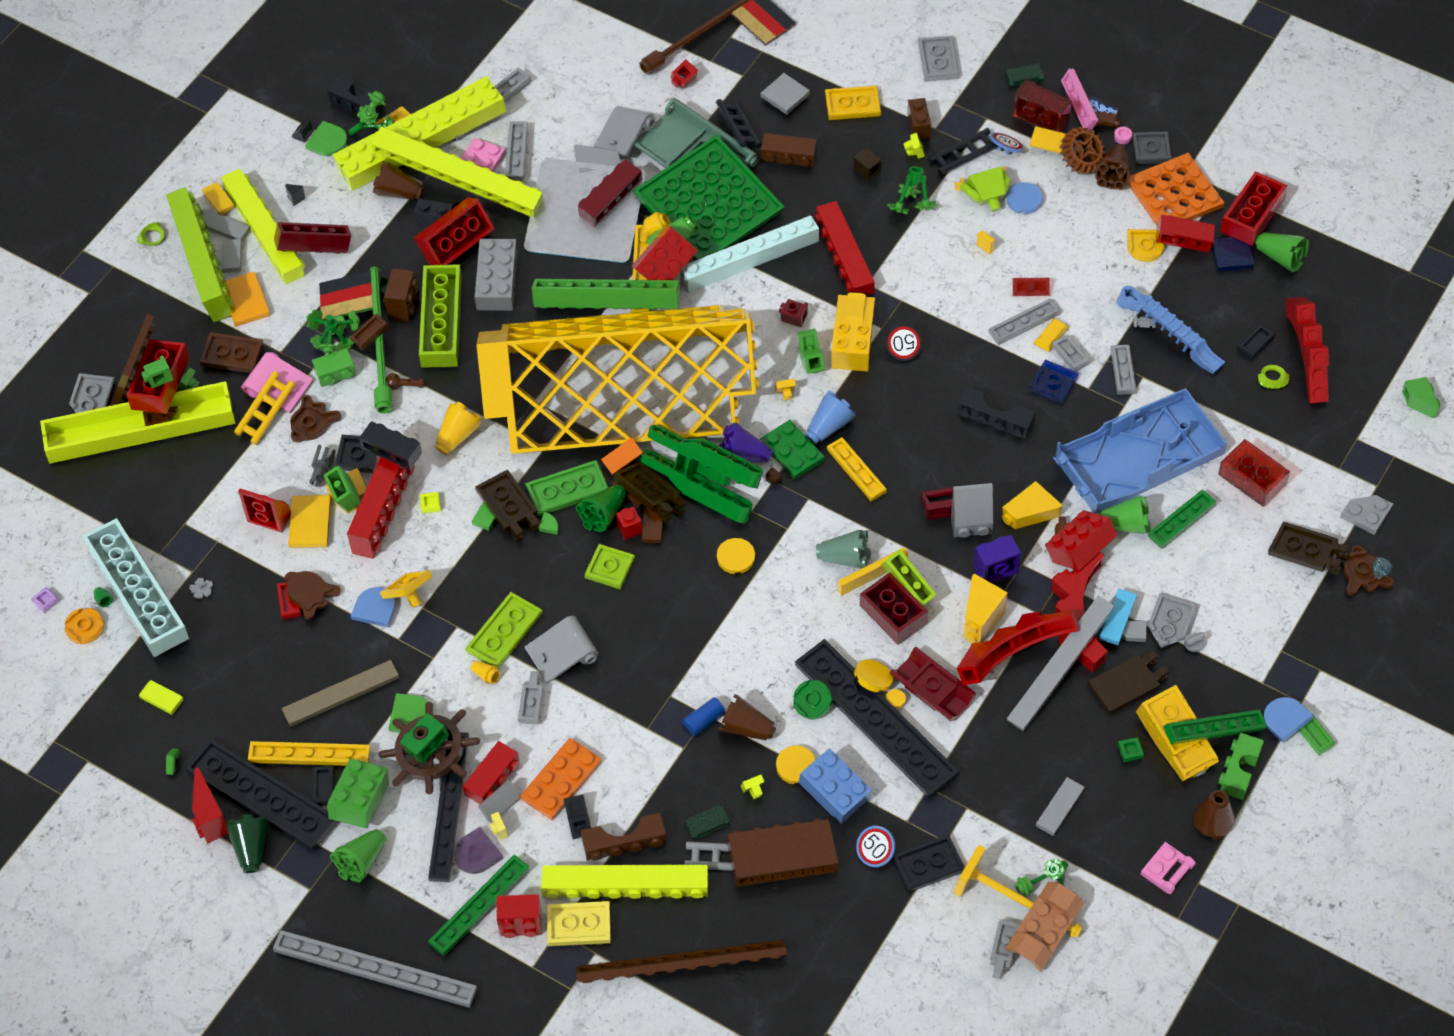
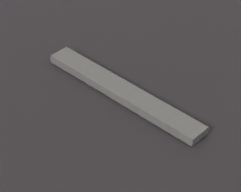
M1100 596L1096 597L1079 620L1080 628L1078 632H1072L1068 635L1008 716L1007 721L1023 732L1115 609V605Z

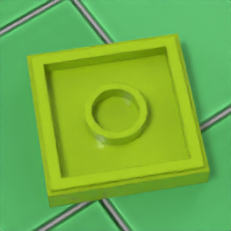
M599 544L586 570L585 578L621 589L635 560V555Z

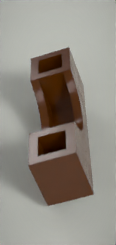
M661 813L640 817L637 828L625 836L610 835L601 826L580 830L587 861H597L606 856H619L629 851L638 852L643 848L659 847L667 843Z

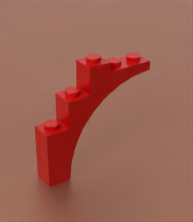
M1305 297L1285 299L1286 317L1292 323L1301 347L1306 372L1308 402H1328L1327 366H1329L1328 347L1322 344V325L1316 322L1315 303Z
M1099 552L1079 571L1073 569L1070 572L1065 569L1062 573H1057L1053 577L1051 590L1061 598L1055 606V613L1074 610L1079 622L1085 614L1083 597L1086 587L1093 575L1103 566L1105 555ZM1070 633L1059 635L1058 643L1062 645ZM1094 636L1077 660L1093 673L1106 662L1108 651Z
M1074 610L1041 615V612L1022 614L1016 626L998 628L990 641L972 643L957 667L962 684L981 683L987 674L998 664L1032 644L1062 634L1078 632L1080 626Z

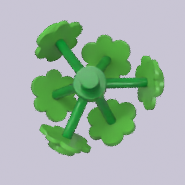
M315 309L307 315V326L309 328L317 330L319 325H325L322 337L315 335V337L310 339L314 348L327 354L345 348L347 350L352 348L354 343L349 337L344 338L342 334L347 324H349L352 331L358 330L360 320L355 311L352 310L348 314V320H345L341 315L337 317L327 315L326 321L321 319L323 313ZM335 333L341 340L337 346L331 345L332 335Z

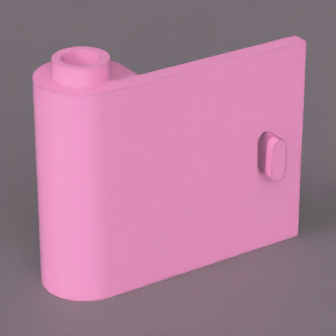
M266 352L242 384L241 389L247 395L256 398L272 372L275 371L279 374L278 381L287 385L289 380L295 383L294 388L281 406V409L290 413L313 381V378L283 361L277 354ZM272 386L267 395L277 400L282 391Z

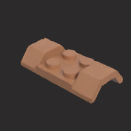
M1048 881L1005 950L1018 953L1032 962L1036 969L1041 972L1084 903L1076 893L1062 884Z

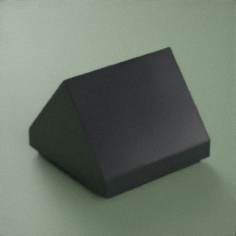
M305 120L299 124L292 134V138L306 143L314 131L311 122Z
M285 184L287 196L293 206L305 199L302 185Z

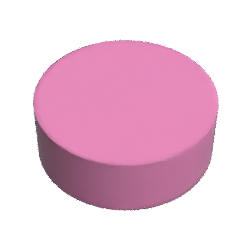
M1127 127L1117 128L1114 134L1115 141L1119 144H1128L1132 140V131Z

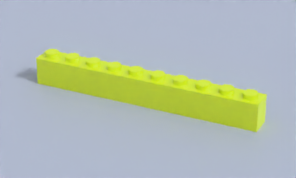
M380 127L371 143L372 150L376 154L530 217H535L543 201V193L535 187L531 188L524 185L521 181H513L503 174H496L489 168L479 167L472 161H464L457 155L447 154L440 148L428 146L425 142L415 141L408 135L396 133L391 128Z

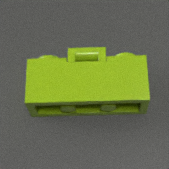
M901 549L881 564L886 572H890L922 605H925L937 595Z

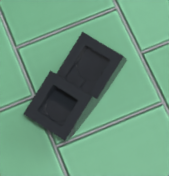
M583 794L563 798L572 839L581 838L580 830L591 828Z

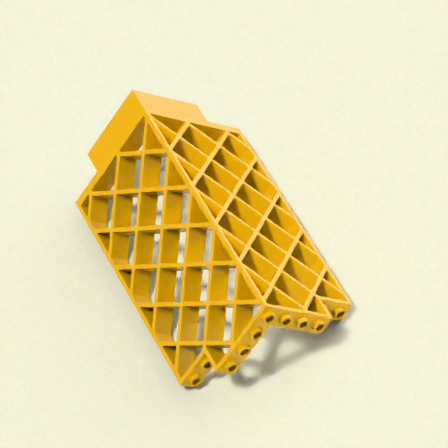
M722 305L502 324L501 330L479 332L477 353L484 419L507 417L511 454L623 444L630 438H633L635 442L654 441L648 437V431L651 425L658 424L683 438L721 435L725 427L713 419L710 413L728 395L731 423L739 424V416H735V409H738V401L733 396L756 394V389L759 388L758 377L754 375V370H758L757 359H753L756 344L755 340L751 339V333H754V322L750 313H747L746 308L726 310L722 308ZM746 333L749 361H746L727 345L734 334ZM707 336L718 344L701 365L680 349L690 337ZM649 340L663 341L671 350L653 369L633 353L641 342ZM603 344L615 345L624 352L608 373L586 357L596 346ZM558 348L568 349L578 358L560 378L539 361L547 351ZM722 349L743 365L726 386L705 370ZM510 353H521L531 362L515 382H512L509 355ZM675 353L696 369L680 390L659 374ZM629 357L649 373V376L633 394L612 378ZM582 361L603 378L587 398L583 397L565 382ZM535 365L556 382L540 403L518 386ZM749 369L751 387L732 389ZM701 374L721 389V392L705 410H702L684 395ZM654 378L675 394L658 415L637 399ZM607 382L628 398L627 402L612 419L591 403ZM560 387H563L582 403L566 423L562 422L544 407ZM513 391L517 392L535 407L519 428H516ZM679 399L700 415L692 426L684 431L675 430L663 420ZM633 403L654 419L641 435H630L617 424L618 420ZM586 407L607 423L595 439L585 440L570 428ZM539 412L561 428L549 443L538 444L523 432ZM704 420H707L715 427L698 429ZM612 428L621 435L619 437L604 438ZM565 432L575 440L558 442ZM517 437H520L529 445L518 446Z

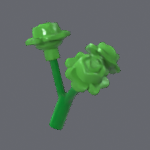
M377 91L368 93L371 103L369 106L365 105L359 108L357 116L360 118V122L349 129L350 135H355L363 128H378L379 130L380 127L385 128L395 123L394 120L389 118V115H386L383 123L375 124L378 113H375V108L377 105L386 106L384 102L385 96Z

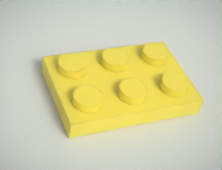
M609 901L547 904L548 946L611 943Z

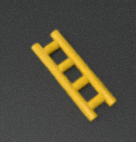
M275 371L272 372L234 431L238 436L243 431L251 435L252 439L250 442L254 445L258 444L295 386V383L290 380L287 385L278 381L279 374ZM272 386L282 391L277 400L267 395ZM262 401L272 406L267 415L257 410ZM253 416L263 421L258 430L247 425Z

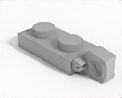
M531 671L529 682L525 681L522 686L518 723H539L543 683L539 682L538 671Z
M999 919L990 957V965L995 966L994 978L1001 979L1003 968L1009 969V965H1011L1013 952H1008L1005 948L1020 924Z

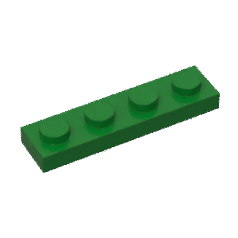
M1202 489L1148 533V537L1162 549L1216 505V500Z

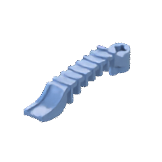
M1124 286L1121 289L1117 298V304L1121 308L1129 309L1130 311L1138 313L1145 311L1146 319L1152 317L1154 325L1161 324L1162 331L1167 329L1170 332L1168 334L1169 337H1177L1175 342L1177 345L1182 342L1185 344L1182 350L1184 353L1192 349L1190 356L1197 365L1214 374L1225 363V361L1211 351L1205 339H1202L1198 333L1192 331L1190 326L1187 327L1182 320L1177 319L1176 315L1171 314L1167 308L1162 307L1160 302H1156L1151 295H1142L1132 286Z

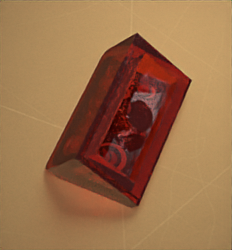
M1012 278L1013 296H1050L1049 278Z

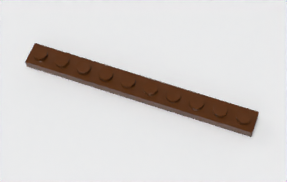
M783 939L576 966L577 982L591 983L598 979L609 981L621 976L631 978L637 974L644 973L646 975H653L660 971L675 972L683 968L693 970L699 966L715 967L721 963L737 964L744 960L754 962L767 957L777 959L782 957V955H787Z

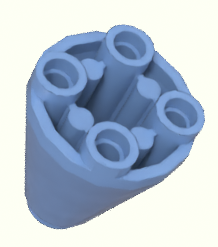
M829 390L822 398L807 428L806 437L814 444H817L851 422L856 416L849 409L851 405L844 399L841 401L837 399V396Z

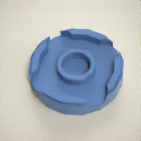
M1020 182L1009 188L1007 204L1013 211L1030 214L1040 208L1042 192L1034 184Z

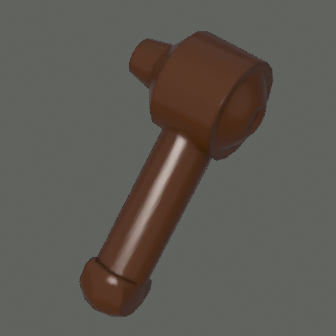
M391 373L386 377L387 386L392 390H396L400 386L418 388L425 386L423 379H402L395 373Z

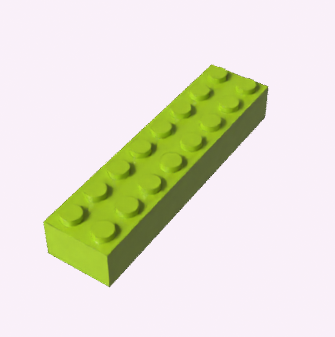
M186 187L166 194L203 306L213 322L231 316L234 303L231 296L228 295L230 291L226 282L224 283L225 276L223 271L219 269L220 261L217 255L214 256L216 250L213 243L210 242L211 235L208 229H205L207 223L204 216H200L202 209L199 202L196 201L193 192L189 193Z

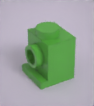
M163 355L160 356V360L143 366L142 377L145 383L149 382L151 388L173 380L170 368Z

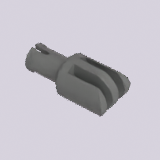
M318 445L311 464L314 470L309 483L313 486L317 479L315 487L321 486L324 473L330 471L336 450H332L328 463L325 462L329 448L325 447L321 460H317L322 445Z

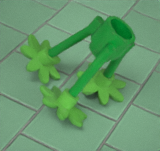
M917 166L909 168L905 185L899 184L901 188L898 191L901 193L899 201L896 204L887 203L890 210L908 214L909 210L903 208L902 202L904 197L908 198L910 195L916 198V194L921 193L920 190L916 189L920 182H922L923 199L922 202H917L918 205L914 207L922 211L925 208L931 210V207L938 206L936 201L929 202V198H927V176L923 175L924 170Z

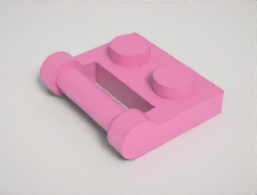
M1165 842L1142 869L1141 875L1166 893L1172 894L1175 890V885L1188 869H1192L1196 863L1191 857L1183 855ZM1177 862L1182 864L1169 881L1163 880Z

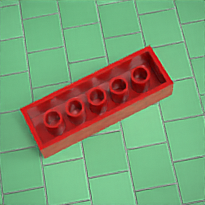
M380 457L347 532L352 554L374 559L376 552L380 551L381 540L387 535L388 524L394 519V510L401 502L402 491L406 490L409 475L413 474L415 465L411 470H408Z

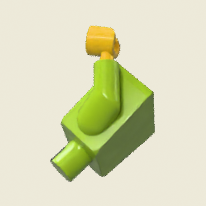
M999 166L969 175L966 182L961 177L960 183L954 181L956 190L963 191L972 200L978 202L979 205L989 203L991 212H995L1001 209L999 200L1003 199L1008 192L1011 179L1006 172V166H1003V168Z

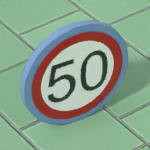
M992 133L990 139L998 145V151L1003 148L1007 150L1006 154H1009L1010 151L1022 152L1024 149L1022 143L1006 134Z
M868 827L858 837L856 844L857 854L860 860L868 866H884L892 859L895 853L894 837L884 827Z

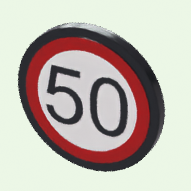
M897 325L886 336V350L896 360L909 361L919 354L922 348V337L918 330L911 325Z

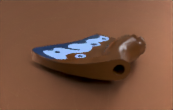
M1093 95L1089 96L1088 100L1098 119L1094 127L1108 126L1119 128L1121 124V119L1117 118L1119 108L1109 106Z

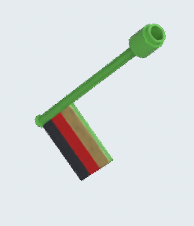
M371 267L367 272L319 283L320 307L323 313L321 319L326 321L327 315L335 317L339 315L347 316L352 310L356 314L372 309L373 315L377 313L382 318L379 283L380 269L378 267ZM382 333L375 339L378 387L374 389V406L378 413L386 414L392 410L393 395L392 389L386 384Z

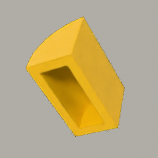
M1035 126L1030 147L1060 154L1062 150L1059 147L1062 144L1061 140L1064 138L1065 133Z

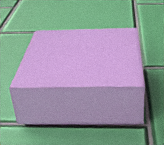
M47 587L31 598L32 602L44 614L60 602L58 597Z

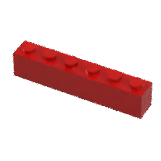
M837 201L817 206L816 214L814 215L817 225H820L821 235L823 239L826 238L828 251L833 253V261L840 268L841 278L846 281L847 292L865 295L873 294L875 282Z

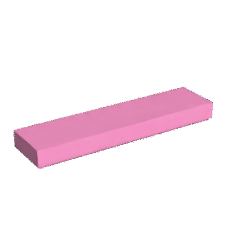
M1068 69L1061 82L1083 129L1088 127L1089 131H1091L1098 122L1097 116L1075 70Z

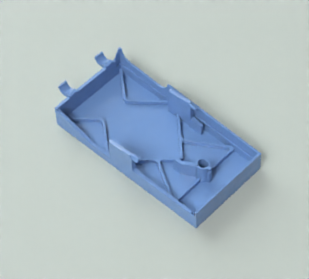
M1185 388L1107 421L1099 430L1064 445L1058 442L1056 458L1053 457V459L1061 466L1075 486L1077 493L1083 497L1092 512L1097 514L1101 513L1104 509L1131 499L1224 455L1227 442Z

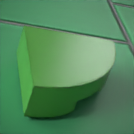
M544 512L539 531L558 535L556 519L551 514Z
M172 748L166 755V774L173 775L175 773V759H179V749Z

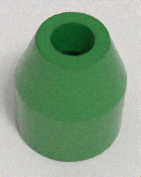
M97 587L93 591L94 599L100 607L104 608L112 603L113 598L106 589Z

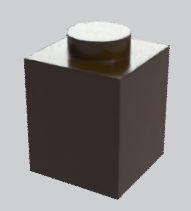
M865 148L854 156V169L869 180L881 171V159L868 148Z

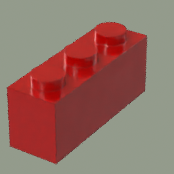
M1161 215L1157 224L1156 242L1209 253L1214 242L1215 225L1172 217L1170 215Z
M498 741L464 783V795L481 804L507 781L512 771L514 772L520 764L518 752Z

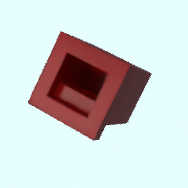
M685 59L671 73V82L675 87L684 89L697 77L698 70Z

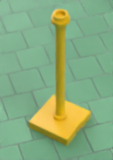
M978 845L959 877L953 893L961 897L969 881L976 879L1026 908L1031 909L1034 904L1033 901L979 872L978 866L986 848ZM1077 922L1076 925H1070L1068 931L1071 932V937L1077 938L1083 928L1080 926V923Z

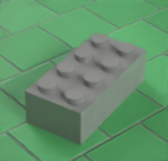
M480 239L475 288L477 310L513 311L518 254L516 239Z

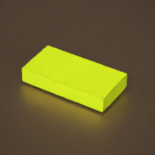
M152 680L148 682L139 694L142 700L171 715L174 714L184 700L179 694Z

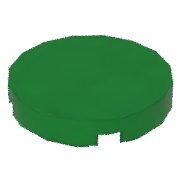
M819 680L804 681L797 687L793 695V705L797 713L811 720L819 719L826 715L833 702L832 692L829 687Z

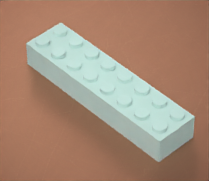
M117 518L82 536L89 553L154 657L189 639L184 624Z

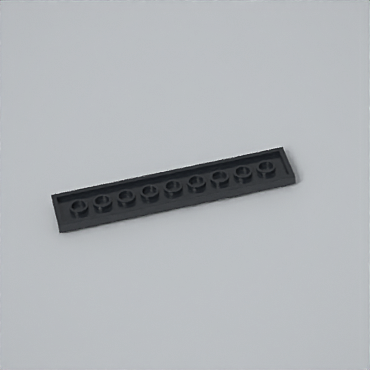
M825 639L795 661V666L809 680H819L829 687L833 697L832 703L929 799L959 775V771L879 692L867 690L858 683L857 676H854L855 668Z

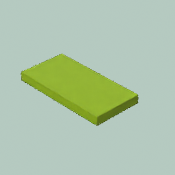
M510 592L467 645L465 651L480 661L496 666L499 669L543 614V610Z

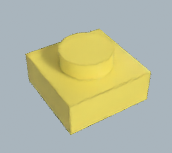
M499 812L492 814V823L489 825L493 835L497 834L500 840L508 838Z

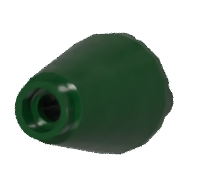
M250 814L241 816V820L231 819L226 821V830L243 873H256L260 871L259 867L262 864L268 826L267 817L254 818Z

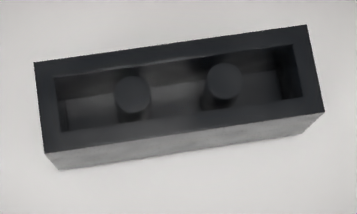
M371 421L359 437L362 449L408 470H411L422 454L421 445L416 439L408 438L399 431L390 430L381 423L377 424Z

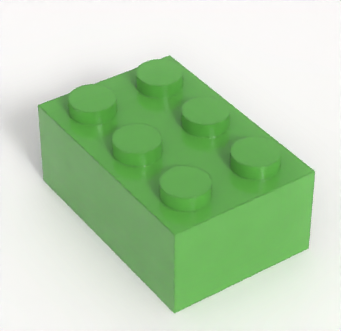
M350 758L327 803L329 819L368 828L389 784L388 768Z

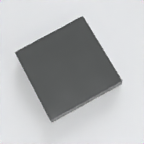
M1168 132L1132 133L1135 164L1164 163L1172 159Z

